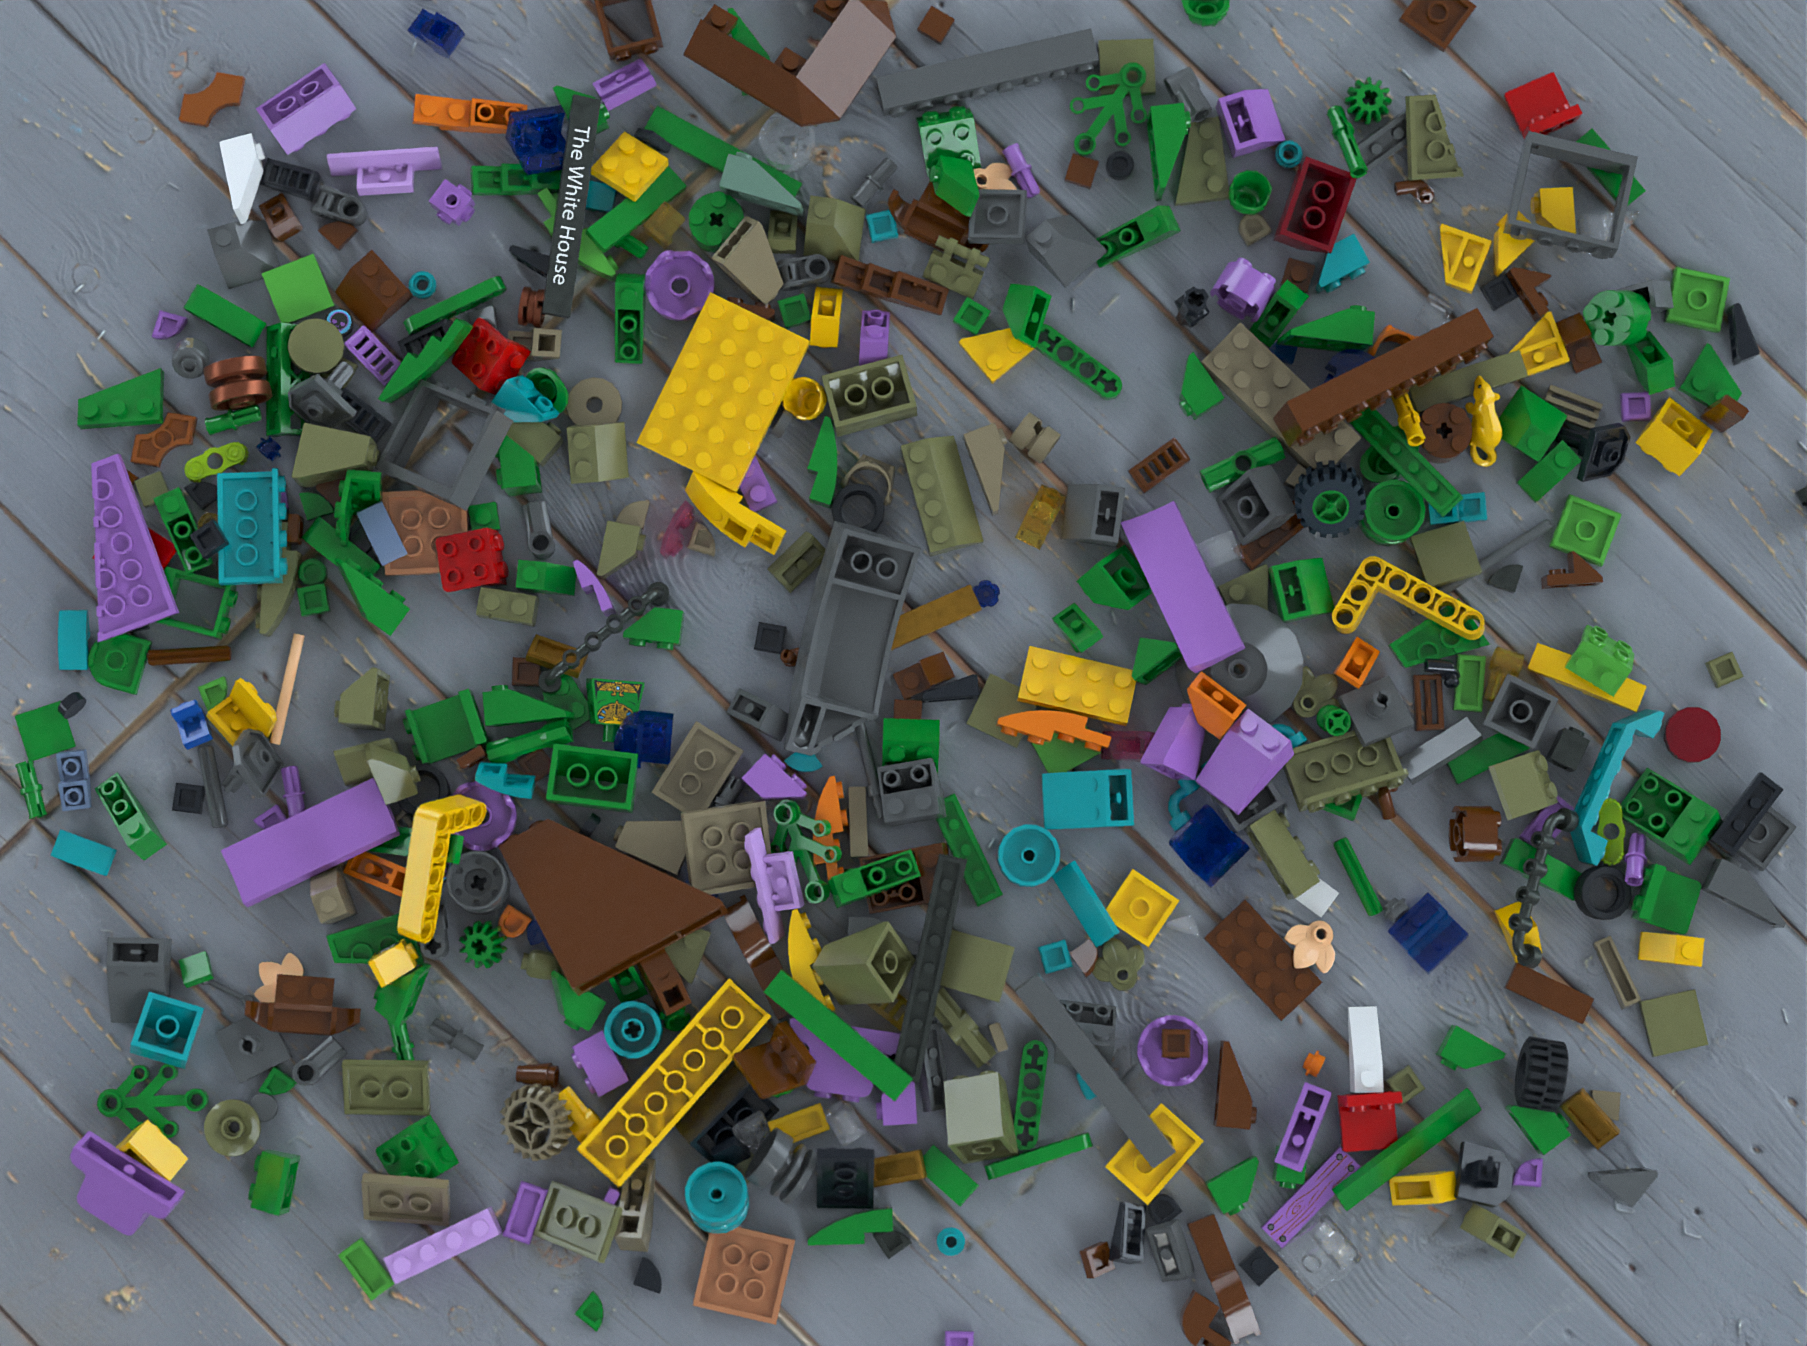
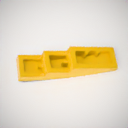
M1537 643L1527 668L1528 671L1551 678L1556 683L1582 691L1585 695L1637 713L1647 686L1626 678L1613 697L1565 668L1567 661L1571 657L1570 654Z

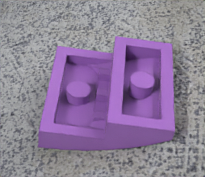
M579 560L573 561L584 592L586 594L596 593L601 610L606 617L616 614L617 612L609 595L596 576Z

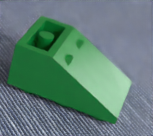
M1646 768L1620 804L1623 820L1688 865L1692 864L1710 836L1722 822L1717 809L1649 768Z

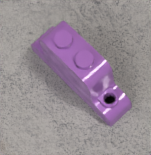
M795 1018L790 1019L791 1028L805 1046H809V1052L817 1062L806 1084L809 1089L815 1091L814 1096L831 1098L832 1093L843 1095L842 1100L859 1102L860 1097H865L871 1093L873 1088L871 1081ZM851 1026L888 1058H894L900 1033Z
M88 1131L81 1138L70 1154L71 1162L85 1174V1179L77 1195L78 1204L124 1235H133L149 1215L159 1219L166 1218L181 1201L185 1193L176 1185L91 1131Z

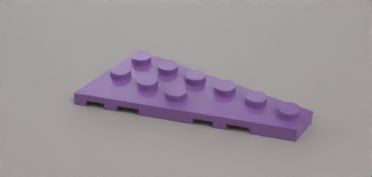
M115 454L91 463L92 498H94L95 511L93 526L95 527L96 539L94 554L95 583L98 595V606H96L99 632H97L98 642L106 641L179 613L121 454Z

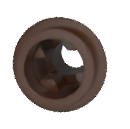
M552 1063L518 1065L516 1082L526 1085L541 1084L542 1087L551 1086V1088L556 1089L559 1082V1067L553 1066Z

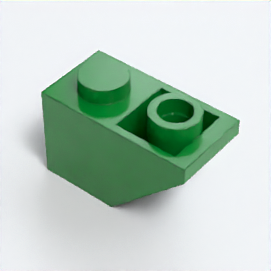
M655 607L623 632V638L629 640V645L645 647L647 642L657 644L658 649L673 650L674 646L680 647L685 613L683 610Z

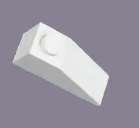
M252 133L219 142L233 210L240 224L247 222L264 171L261 161L265 159L264 149L261 142H255Z
M1377 1006L1348 1007L1350 1092L1383 1093V1063Z

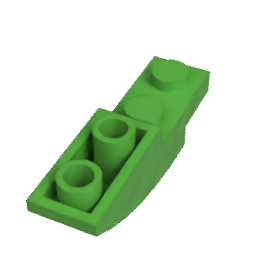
M545 188L537 194L551 216L543 223L552 236L558 194L555 192L551 195L549 190ZM584 228L578 263L602 278L612 282L616 281L617 274L615 271L619 268L611 255L605 257L597 245L586 235L587 228Z

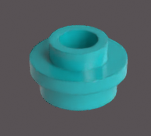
M1294 141L1280 143L1275 151V159L1283 168L1296 167L1303 157L1300 145ZM1284 152H1292L1293 158L1286 159L1284 157Z
M419 271L411 276L409 290L416 298L427 299L436 291V280L429 272ZM422 281L428 283V287L425 290L418 289V285Z
M947 1227L939 1233L937 1246L943 1254L955 1256L964 1249L965 1237L959 1229ZM950 1236L957 1240L956 1245L953 1247H948L945 1243L946 1239Z

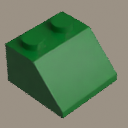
M268 1149L263 1150L261 1155H257L254 1164V1172H258L256 1183L251 1184L248 1194V1200H252L250 1208L276 1216L289 1212L300 1155Z

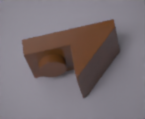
M283 193L258 206L271 232L280 242L303 230V226Z
M1513 267L1506 273L1519 299L1534 322L1543 317L1549 311L1547 308L1548 301L1543 293L1536 291V288L1547 282L1552 275Z
M1580 312L1556 322L1575 374L1602 363L1591 338L1592 333Z
M1574 551L1567 554L1568 573H1566V569L1549 570V575L1541 578L1542 589L1596 586L1603 583V576Z
M944 652L921 659L918 663L894 673L893 677L903 699L906 700L955 678V675Z

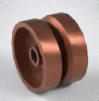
M242 356L212 363L203 369L206 384L214 388L208 394L213 410H237L264 403L273 397L270 383L261 379L267 373L265 360L261 356Z

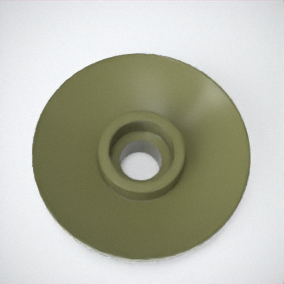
M229 1099L216 1104L208 1112L204 1122V1134L210 1147L217 1153L229 1157L239 1156L250 1151L257 1143L261 1132V1124L257 1112L248 1103L237 1099ZM233 1122L239 1124L238 1132L232 1131L231 1124Z

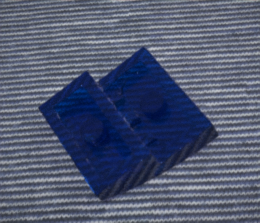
M1428 892L1388 930L1393 939L1428 975L1469 937V934Z

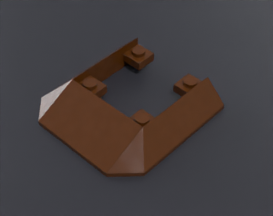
M818 0L814 5L813 12L833 24L813 53L806 60L785 47L773 63L730 37L729 34L736 26L738 18L714 4L703 20L700 19L683 56L797 125L805 127L840 121L895 41L896 33L888 4L884 0Z

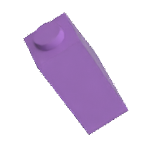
M1183 703L1181 707H1169L1141 758V764L1171 779L1196 780L1206 729L1197 723L1191 704Z

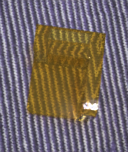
M664 201L643 227L650 237L667 249L673 242L672 235L685 222V218Z

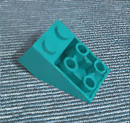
M1131 769L1042 774L1044 829L1134 826Z

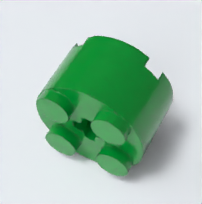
M720 191L700 197L693 204L688 215L693 240L702 250L710 253H716L744 219V213L740 204L730 195ZM713 220H717V221H720V220H721V221H722V226H721V227H718V225H714V226H713L712 221H713Z
M1605 290L1595 295L1589 304L1584 307L1583 316L1585 323L1592 333L1591 338L1598 345L1629 346L1638 343L1646 335L1648 321H1651V310L1646 299L1638 293L1629 290Z

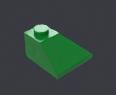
M1520 385L1499 417L1502 427L1501 440L1533 461L1540 462L1568 415Z
M1125 545L1099 561L1076 581L1093 603L1124 610H1130L1153 593L1139 562Z
M424 963L382 988L379 984L373 999L377 1000L374 1009L392 1025L399 1028L412 1016L431 964Z

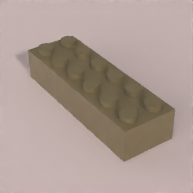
M1241 322L1201 362L1215 384L1272 438L1276 436L1282 448L1305 469L1310 466L1314 469L1317 467L1316 463L1321 461L1323 465H1327L1328 460H1334L1336 465L1361 439L1345 421L1337 424L1339 427L1332 432L1323 435L1321 431L1314 436V440L1300 447L1297 443L1289 447L1273 417L1287 401L1311 389Z

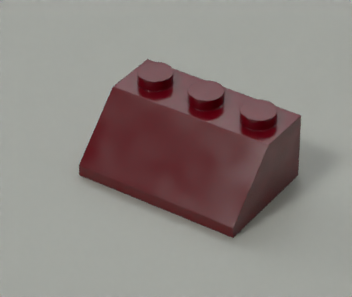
M1306 156L1299 163L1273 240L1299 250L1331 254L1357 178H1352L1348 171Z

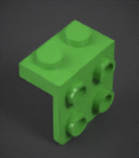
M1586 625L1581 642L1567 661L1565 668L1614 697L1632 671L1635 654L1630 645L1624 641H1615L1608 637V633L1601 627Z

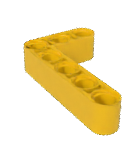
M1369 556L1362 561L1332 613L1335 629L1339 633L1350 634L1358 627L1379 591L1465 639L1476 640L1483 635L1485 630L1484 617L1479 611L1376 556ZM1371 566H1376L1381 569V572L1376 577H1370L1366 574V570ZM1400 579L1405 582V587L1401 590H1394L1390 587L1392 581ZM1356 590H1363L1367 593L1365 599L1361 601H1356L1351 596ZM1427 593L1430 596L1428 602L1420 604L1415 601L1417 594ZM1444 606H1451L1455 610L1454 614L1450 617L1442 616L1439 611ZM1347 613L1353 619L1349 624L1343 625L1337 621L1340 615ZM1469 619H1474L1479 622L1480 626L1476 630L1470 631L1464 627V623Z
M458 794L423 803L417 808L413 820L397 925L400 935L423 944L428 943L432 939L436 930L450 834L479 826L486 816V805L483 802Z

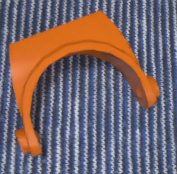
M1387 325L1379 334L1372 347H1369L1367 351L1368 358L1373 359L1379 345L1383 342L1391 341L1403 345L1418 336H1413L1401 331L1399 328L1392 327V325Z

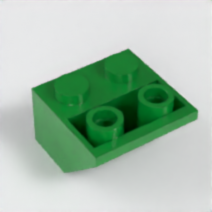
M506 435L495 455V458H498V462L501 465V468L496 469L498 486L500 485L501 490L504 489L508 496L542 493L538 462L530 453Z
M1323 558L1297 560L1274 565L1268 569L1278 616L1283 622L1288 623L1333 613L1334 604Z
M884 718L882 766L933 758L938 773L940 720Z

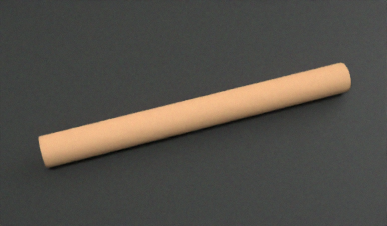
M295 633L293 635L276 710L277 721L269 741L272 744H281L304 635Z

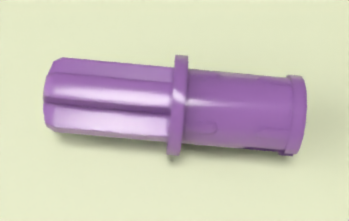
M1017 143L1008 146L1002 153L1011 167V176L1016 178L1021 190H1027V198L1035 197L1040 193V189L1030 171L1032 166L1027 164Z
M287 766L281 770L285 789L283 798H286L289 818L305 810L303 799L305 791H302L297 766Z
M1633 833L1629 838L1628 853L1625 855L1624 861L1627 864L1625 882L1630 886H1640L1643 884L1644 865L1647 863L1645 855L1646 837L1644 834Z

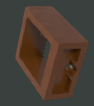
M594 0L610 61H627L632 58V55L639 53L650 55L656 53L658 48L663 47L651 0H644L653 38L618 47L613 46L603 7L629 0Z

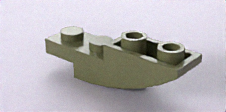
M282 522V530L287 532L288 523ZM288 542L287 547H282V558H287L288 573L283 575V583L262 584L257 587V600L261 601V611L256 613L255 625L256 629H259V634L263 636H271L288 611L298 585V570L302 563V554L298 551H291L292 545Z

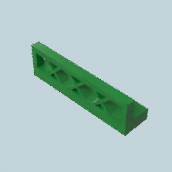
M280 322L267 326L266 381L270 383L273 396L270 400L266 401L267 437H280L284 435L301 437L303 425L306 423L298 415L301 419V429L290 428L291 416L295 412L289 407L288 392L294 385L310 378L308 372L301 370L296 376L291 369L292 360L289 357L287 346L291 331H293L297 324Z

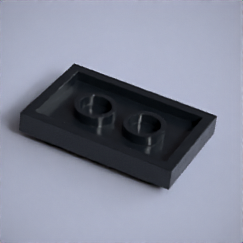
M817 1148V1208L874 1209V1149Z

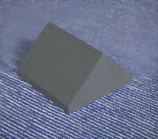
M1645 1167L1588 1172V1178L1619 1204L1633 1207L1658 1177L1657 1170Z

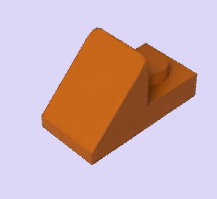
M1356 637L1333 674L1359 689L1380 651L1359 637Z

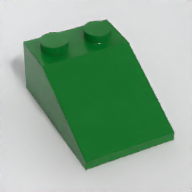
M1184 103L1150 106L1146 119L1155 201H1161L1185 135H1188V128H1191L1190 112L1185 111Z
M1352 305L1345 310L1290 329L1277 339V345L1359 354L1373 344L1375 312L1367 311L1365 306Z

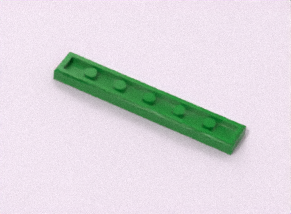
M656 106L644 128L654 131L669 142L672 147L723 173L728 154L736 155V152L745 153L659 106ZM752 157V160L756 161L796 198L802 187L801 182Z
M1368 408L1361 412L1362 416L1349 423L1442 517L1463 499V496L1413 446H1410L1407 440L1377 410L1371 411Z
M781 970L765 989V994L894 1102L914 1079L784 970Z
M1468 1088L1463 1090L1335 1186L1332 1191L1346 1211L1350 1210L1479 1113L1482 1109L1473 1093Z

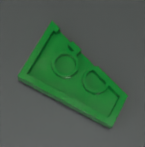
M159 368L78 399V427L80 429L163 424L164 371Z
M1446 606L1439 611L1444 617H1450L1455 612L1451 606ZM1428 618L1389 644L1388 647L1404 669L1423 664L1426 658L1441 659L1490 645L1484 635L1476 640L1465 639ZM1469 619L1464 623V627L1467 630L1473 631L1478 628L1473 619Z
M399 913L326 935L334 963L369 964V960L375 953L402 939H405L407 944L412 943L419 956V958L415 959L417 965L424 964L425 960L419 942L398 933Z

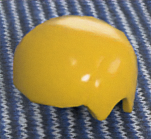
M797 377L792 379L782 404L784 409L793 414L797 419L810 421L816 419L823 412L827 397L825 389L820 383L808 377Z

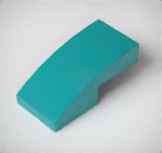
M1485 492L1461 494L1463 499L1444 517L1429 504L1430 524L1440 525L1454 524L1461 521L1465 523L1488 521Z
M88 610L59 611V670H87L89 668L87 662L89 653L88 639L90 638Z
M479 762L475 774V781L494 791L514 797L532 799L536 786V776L508 774V764Z
M60 829L50 856L107 876L117 850Z

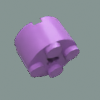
M1239 257L1236 262L1233 261L1227 264L1211 289L1210 294L1212 298L1216 294L1219 298L1217 304L1229 314L1242 320L1245 316L1252 317L1250 322H1256L1275 294L1274 284L1276 280L1268 273H1260L1252 268L1253 266L1248 260Z

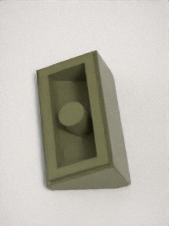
M806 531L767 570L791 593L822 563L826 549L812 534Z

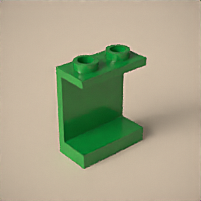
M469 688L459 691V695L416 710H405L407 718L403 719V724L407 734L413 735L416 744L412 745V750L417 761L421 760L422 764L429 765L472 750L479 745L484 746L486 743H489L473 692Z

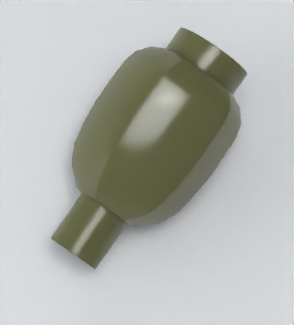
M537 949L532 950L530 953L524 952L520 969L526 970L528 976L552 980L551 973L553 969L565 975L553 953Z

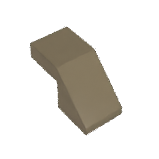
M534 328V332L508 331L509 340L522 344L531 351L526 361L537 362L560 359L562 330Z

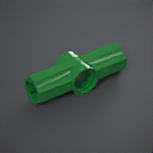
M1275 436L1249 449L1238 451L1233 456L1200 470L1199 473L1205 488L1211 493L1237 481L1246 472L1240 471L1236 467L1235 462L1237 459L1247 460L1249 469L1273 465L1284 460L1286 457L1280 441Z

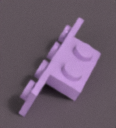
M438 147L327 154L331 176L357 175L358 196L414 192V171L442 169Z
M761 827L745 835L744 846L746 853L749 854L752 865L751 877L755 881L758 891L757 903L762 909L764 917L763 929L765 934L768 935L769 943L773 944L785 935L780 911L798 909L805 904L793 852L767 854Z

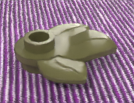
M1303 667L1302 685L1292 703L1295 713L1302 718H1310L1317 715L1319 710L1328 704L1341 708L1340 703L1333 698L1338 687L1336 675L1323 674L1315 677L1309 667ZM1304 699H1308L1311 702L1310 708L1304 706Z
M1111 938L1104 944L1103 957L1097 958L1092 974L1099 981L1110 982L1119 991H1127L1132 989L1137 982V972L1144 965L1145 961L1144 952L1140 945H1135L1127 950L1120 940ZM1121 972L1128 973V978L1126 980H1119L1118 975Z

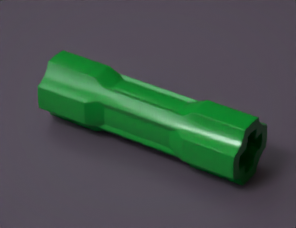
M567 718L546 724L541 729L523 735L505 737L486 743V752L491 763L504 764L536 750L553 748L554 744L564 745L573 742V731Z

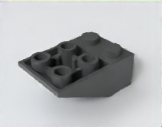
M108 937L106 967L111 1023H138L149 992L170 997L172 939Z

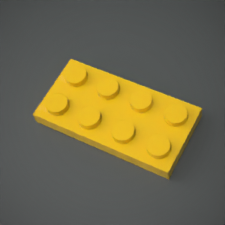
M1029 646L1017 701L1126 726L1136 681L1132 677L1133 670Z

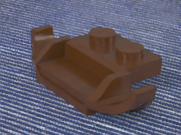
M929 181L919 201L913 199L911 204L904 201L900 197L899 191L893 189L888 198V206L892 217L905 230L904 234L943 253L944 249L935 246L939 235L947 239L954 238L958 240V244L971 250L976 248L981 253L989 246V244H970L968 242L970 217L963 215L937 196L934 191L933 182Z
M277 974L275 1003L246 1001L244 1015L271 1032L330 1036L359 1024L361 1009L332 1007L335 978Z

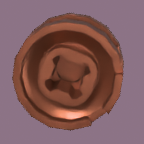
M523 287L518 310L519 325L533 324L535 328H542L545 314H541L545 289L533 291L531 287Z

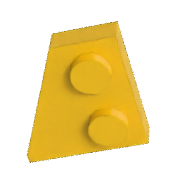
M1441 223L1440 236L1445 285L1472 294L1492 241Z
M1551 311L1547 312L1509 352L1520 350L1529 376L1558 367L1570 361Z
M1010 328L963 338L958 342L992 384L1035 350V348H1031L1015 339Z

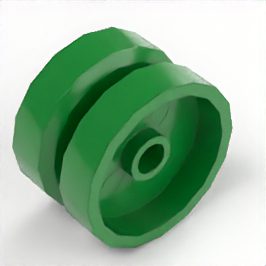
M1393 479L1381 482L1365 495V516L1363 520H1358L1362 532L1374 543L1384 546L1401 544L1416 533L1424 521L1426 509L1423 497L1406 481ZM1390 509L1395 513L1393 516L1388 512Z

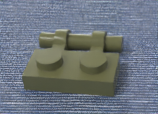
M939 235L935 246L944 249V253L934 249L922 277L973 299L985 273L975 268L977 264L986 268L990 258L980 254L981 251L976 248L971 250L958 244V240L954 238L947 239ZM953 254L966 259L967 264L953 258Z

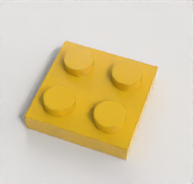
M624 131L591 167V175L636 202L668 167L669 159Z
M1132 869L1106 907V911L1118 928L1146 947H1149L1180 900Z

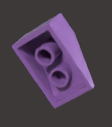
M1247 709L1229 728L1195 781L1239 815L1292 758L1294 751L1291 740Z

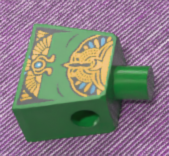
M597 678L586 679L590 724L604 725L602 742L619 743L620 726L634 727L645 682Z

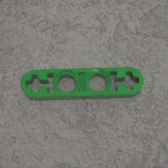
M501 276L492 277L404 320L403 324L410 336L444 319H451L503 294L507 288Z
M1043 324L1040 334L1046 331L1049 333L1047 337L1049 341L1054 344L1055 339H1058L1060 342L1055 345L1052 353L1048 351L1051 345L1046 341H1043L1041 344L1037 342L1036 350L1101 398L1112 400L1119 396L1122 390V382L1115 373L1054 328ZM1060 347H1069L1073 352V357L1068 361L1060 360L1057 356V351ZM1082 364H1092L1095 368V374L1089 378L1083 377L1079 371ZM1100 371L1104 373L1101 379L1106 383H1109L1111 380L1115 382V392L1111 390L1108 393L1104 392L1105 385L1098 381L1097 386L1092 383L1097 379Z
M1038 1040L1027 1042L1023 1047L1013 1125L1018 1149L1023 1151L1030 1150L1036 1145L1039 1134L1048 1049L1043 1042ZM1034 1044H1037L1038 1049L1043 1051V1055L1038 1056L1036 1065L1042 1064L1041 1071L1034 1068L1025 1069V1063L1031 1064L1032 1056L1027 1054V1050L1033 1049ZM1036 1073L1039 1076L1040 1083L1037 1088L1028 1089L1025 1087L1023 1080L1026 1074ZM1032 1101L1036 1105V1113L1032 1117H1024L1021 1114L1020 1107L1023 1102ZM1019 1119L1025 1122L1035 1121V1127H1028V1134L1033 1136L1032 1141H1027L1025 1146L1021 1145V1140L1017 1139V1134H1022L1024 1125H1018Z
M1089 1132L987 1164L984 1166L988 1180L1090 1148L1093 1146Z

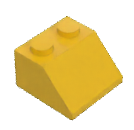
M1669 397L1643 429L1635 443L1640 446L1644 453L1652 455L1661 462L1666 470L1674 472L1680 477L1700 455L1713 430Z
M149 1120L136 1127L116 1146L117 1149L169 1182L188 1160L181 1149L168 1140L161 1133L160 1129Z

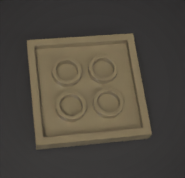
M761 799L682 812L681 820L689 885L709 895L756 887V883L751 877L752 865L749 854L745 851L744 842L745 835L753 829L761 827L766 853L771 854L765 800Z

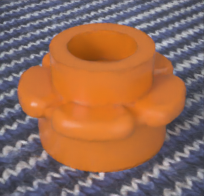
M1318 1050L1315 1054L1309 1052L1302 1068L1307 1070L1306 1076L1310 1074L1317 1077L1326 1057L1319 1054Z

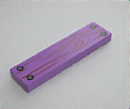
M1339 1146L1304 1182V1185L1302 1184L1261 1228L1283 1248L1334 1195L1332 1189L1361 1166L1347 1152H1343Z

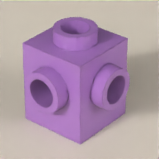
M446 179L429 200L432 208L438 211L436 216L448 225L453 222L460 226L463 221L467 222L475 211L473 208L475 203L471 198L472 193L463 185L459 184L456 187Z

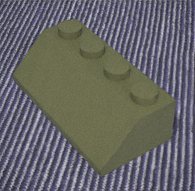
M954 435L926 438L901 445L902 459L930 557L983 543V537Z

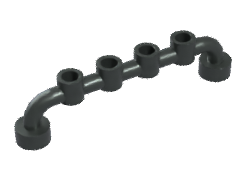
M655 582L648 587L647 592L642 596L632 597L626 609L619 614H611L607 618L605 626L597 632L586 634L583 644L575 650L565 651L562 661L551 670L544 671L539 677L540 689L546 694L558 692L562 685L560 677L568 669L577 668L583 657L591 651L599 650L602 642L610 635L620 633L623 625L632 617L642 615L648 604L651 603L654 606L664 605L669 599L668 587L662 582ZM633 603H640L642 605L639 610H634L631 606ZM617 620L620 622V625L614 628L610 626V622ZM591 638H596L598 640V643L596 645H590L588 643V640ZM568 656H575L576 661L568 663L566 658Z
M1561 808L1551 814L1545 820L1542 831H1536L1531 836V845L1537 848L1534 859H1527L1523 865V871L1529 875L1527 886H1521L1516 891V899L1522 903L1519 914H1512L1508 921L1509 927L1514 930L1512 946L1518 963L1528 968L1537 967L1542 959L1540 948L1524 944L1525 934L1532 929L1533 922L1530 918L1532 908L1540 900V893L1537 890L1540 879L1547 873V865L1545 864L1547 853L1555 844V839L1552 836L1554 828L1556 827L1565 832H1572L1579 822L1578 814L1568 808Z

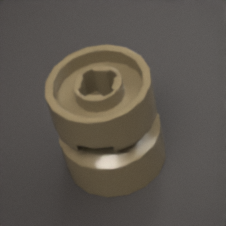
M1029 412L1016 428L1009 442L1020 450L1027 449L1028 456L1041 464L1053 449L1061 434L1050 426L1043 427L1042 420Z

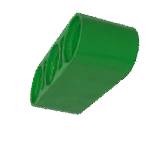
M199 284L196 285L183 307L192 315L251 348L254 347L267 325L261 319Z
M320 516L301 537L336 566L335 559L337 557L344 562L347 558L351 559L362 567L359 573L366 578L369 574L374 576L381 567L350 540H348L347 547L341 546L340 537L336 536V529Z

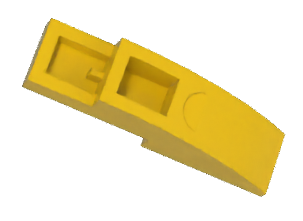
M695 471L692 472L685 491L697 509L716 528L741 546L746 547L749 542H752L775 555L787 531L741 505L743 496Z
M795 909L791 914L788 934V954L792 977L834 1011L835 1007L829 994L823 996L819 987L824 982L810 966L814 964L822 949L817 938L812 940L807 929L812 926L806 912L800 914L799 910Z

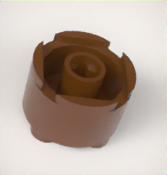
M1439 403L1430 406L1420 415L1419 424L1426 438L1419 446L1418 452L1427 461L1432 463L1449 462L1460 455L1469 445L1472 437V425L1464 409L1449 403ZM1439 428H1442V431L1447 434L1443 439L1441 434L1436 433Z
M1455 806L1452 812H1457L1456 817L1449 821L1450 851H1456L1458 856L1453 857L1454 861L1492 862L1495 856H1500L1502 853V842L1498 839V828L1501 826L1500 811H1494L1491 806Z

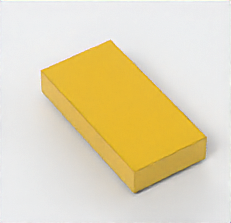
M821 1102L767 1122L770 1132L775 1128H779L793 1137V1143L830 1130Z

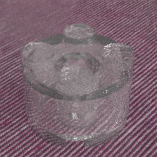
M776 112L769 117L760 130L761 154L769 166L782 173H793L802 170L811 163L815 153V133L812 125L801 127ZM790 138L791 145L785 146L784 139Z

